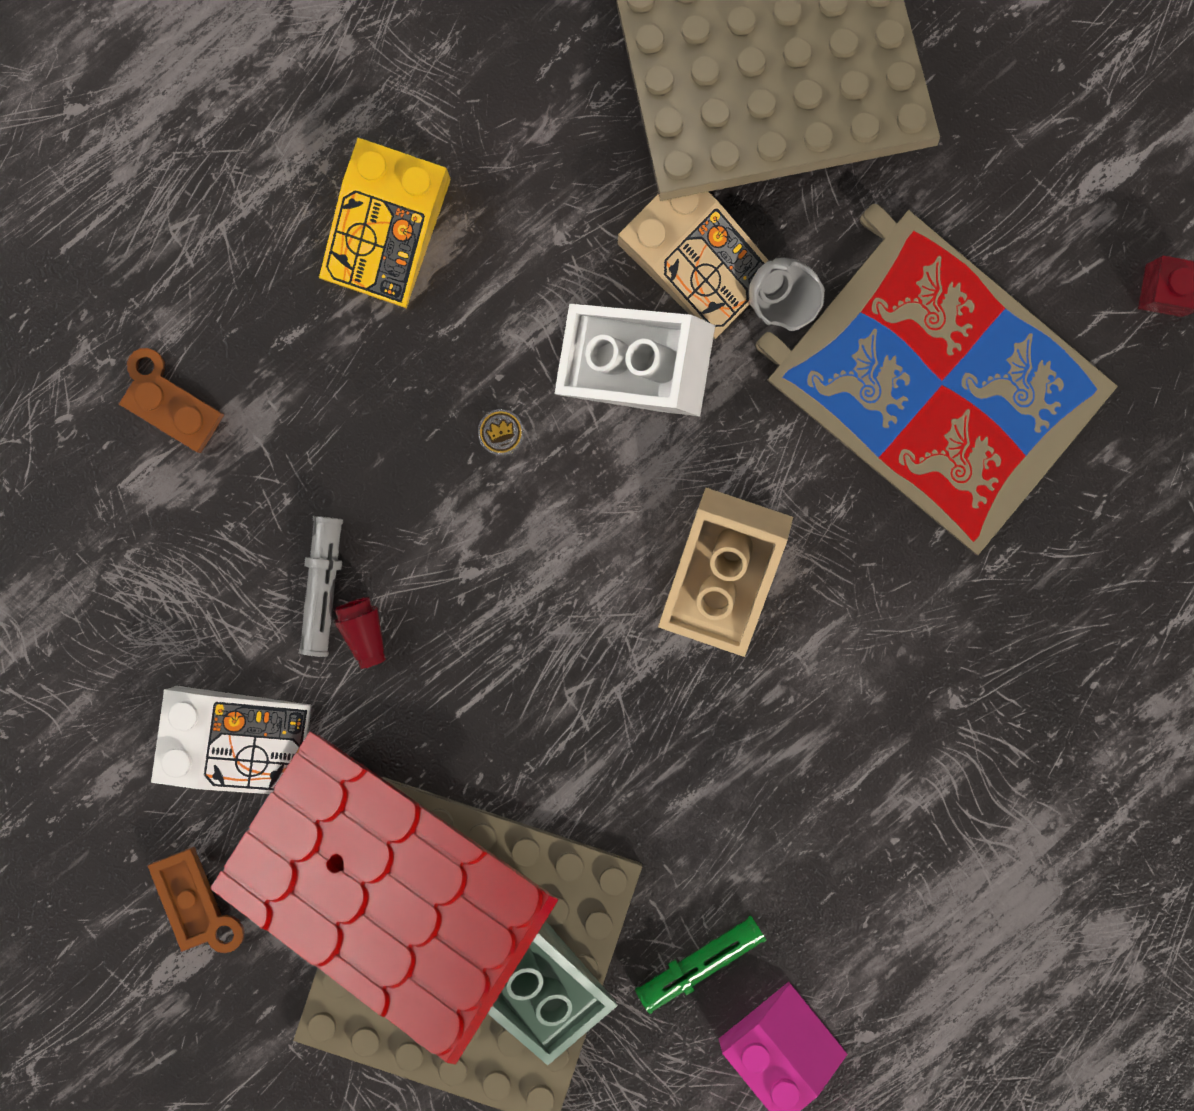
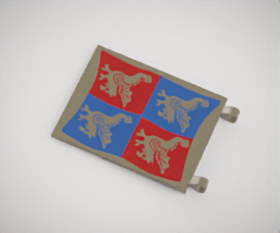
M872 204L861 215L860 222L868 230L881 237L883 241L792 350L771 332L764 333L756 342L755 347L762 355L778 365L777 369L767 379L768 382L975 555H979L1118 386L910 210L896 223L878 204Z

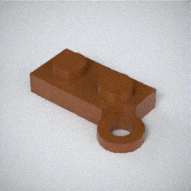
M140 348L134 351L127 361V371L134 381L129 386L119 405L195 452L201 453L224 417V414L164 378L165 362L157 351L149 348ZM144 358H150L154 363V369L148 375H142L138 369L139 362Z
M195 846L148 865L181 952L208 942L212 949L220 953L232 952L240 946L244 939V927L240 920L234 916H220V909L210 889V884ZM228 926L232 929L234 936L230 942H223L218 938L217 931L219 927Z

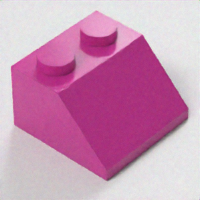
M790 982L786 983L719 1038L722 1054L769 1111H801L819 1096L848 1055Z

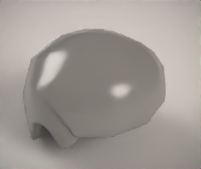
M775 258L773 261H767L758 268L749 285V304L756 315L762 318L767 325L781 326L789 331H795L814 321L823 307L825 288L818 275L805 263L792 258Z

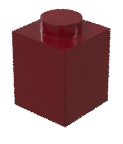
M1162 255L1147 263L1138 309L1179 317L1194 313V261Z

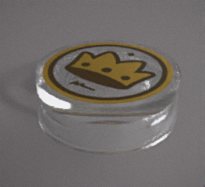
M493 410L487 413L480 421L478 427L479 441L491 454L497 456L510 455L519 449L523 442V424L519 417L509 410Z

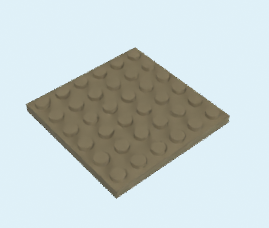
M616 0L660 201L938 146L940 134L904 0Z
M382 777L385 781L558 898L559 900L546 919V922L603 986L642 869V863ZM317 968L293 1041L502 1111H561L587 1032L553 1062L547 1065L487 1014L457 1064L454 1065L445 1062L436 1054L430 1053L388 1019L378 1015Z

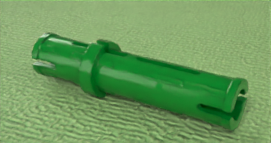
M749 916L747 920L710 941L707 945L680 962L676 959L669 962V969L644 985L635 988V992L650 1015L654 1010L684 992L686 995H689L695 991L694 985L767 940L752 916ZM736 941H738V942H737L736 944H734L733 946L729 947L728 949H726L725 951L721 952L720 954H718V955L715 956L714 958H712V959H710L709 961L705 962L706 960H708V959L711 958L712 956L716 955V954L719 953L720 951L724 950L725 948H727V947L730 946L731 944H733V943H735ZM697 967L695 970L691 971V972L688 973L687 975H684V974H686L687 972H689L690 970H692L693 968ZM674 980H677L676 982L672 983V984L669 985L668 987L663 988V987L667 986L668 984H670L671 982H673Z

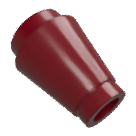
M359 598L336 607L334 610L337 619L334 623L354 658L358 661L360 669L372 667L385 661L386 657L383 652L384 646L378 607L372 606L370 598Z

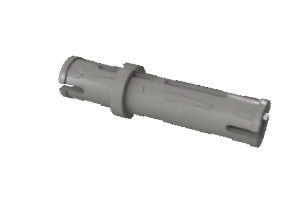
M313 516L314 523L310 557H305L304 564L309 569L301 643L298 653L308 656L327 657L329 655L328 645L336 571L341 570L342 561L338 560L343 519Z

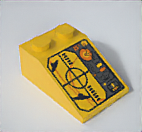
M357 138L342 182L319 278L407 308L451 180L447 168Z

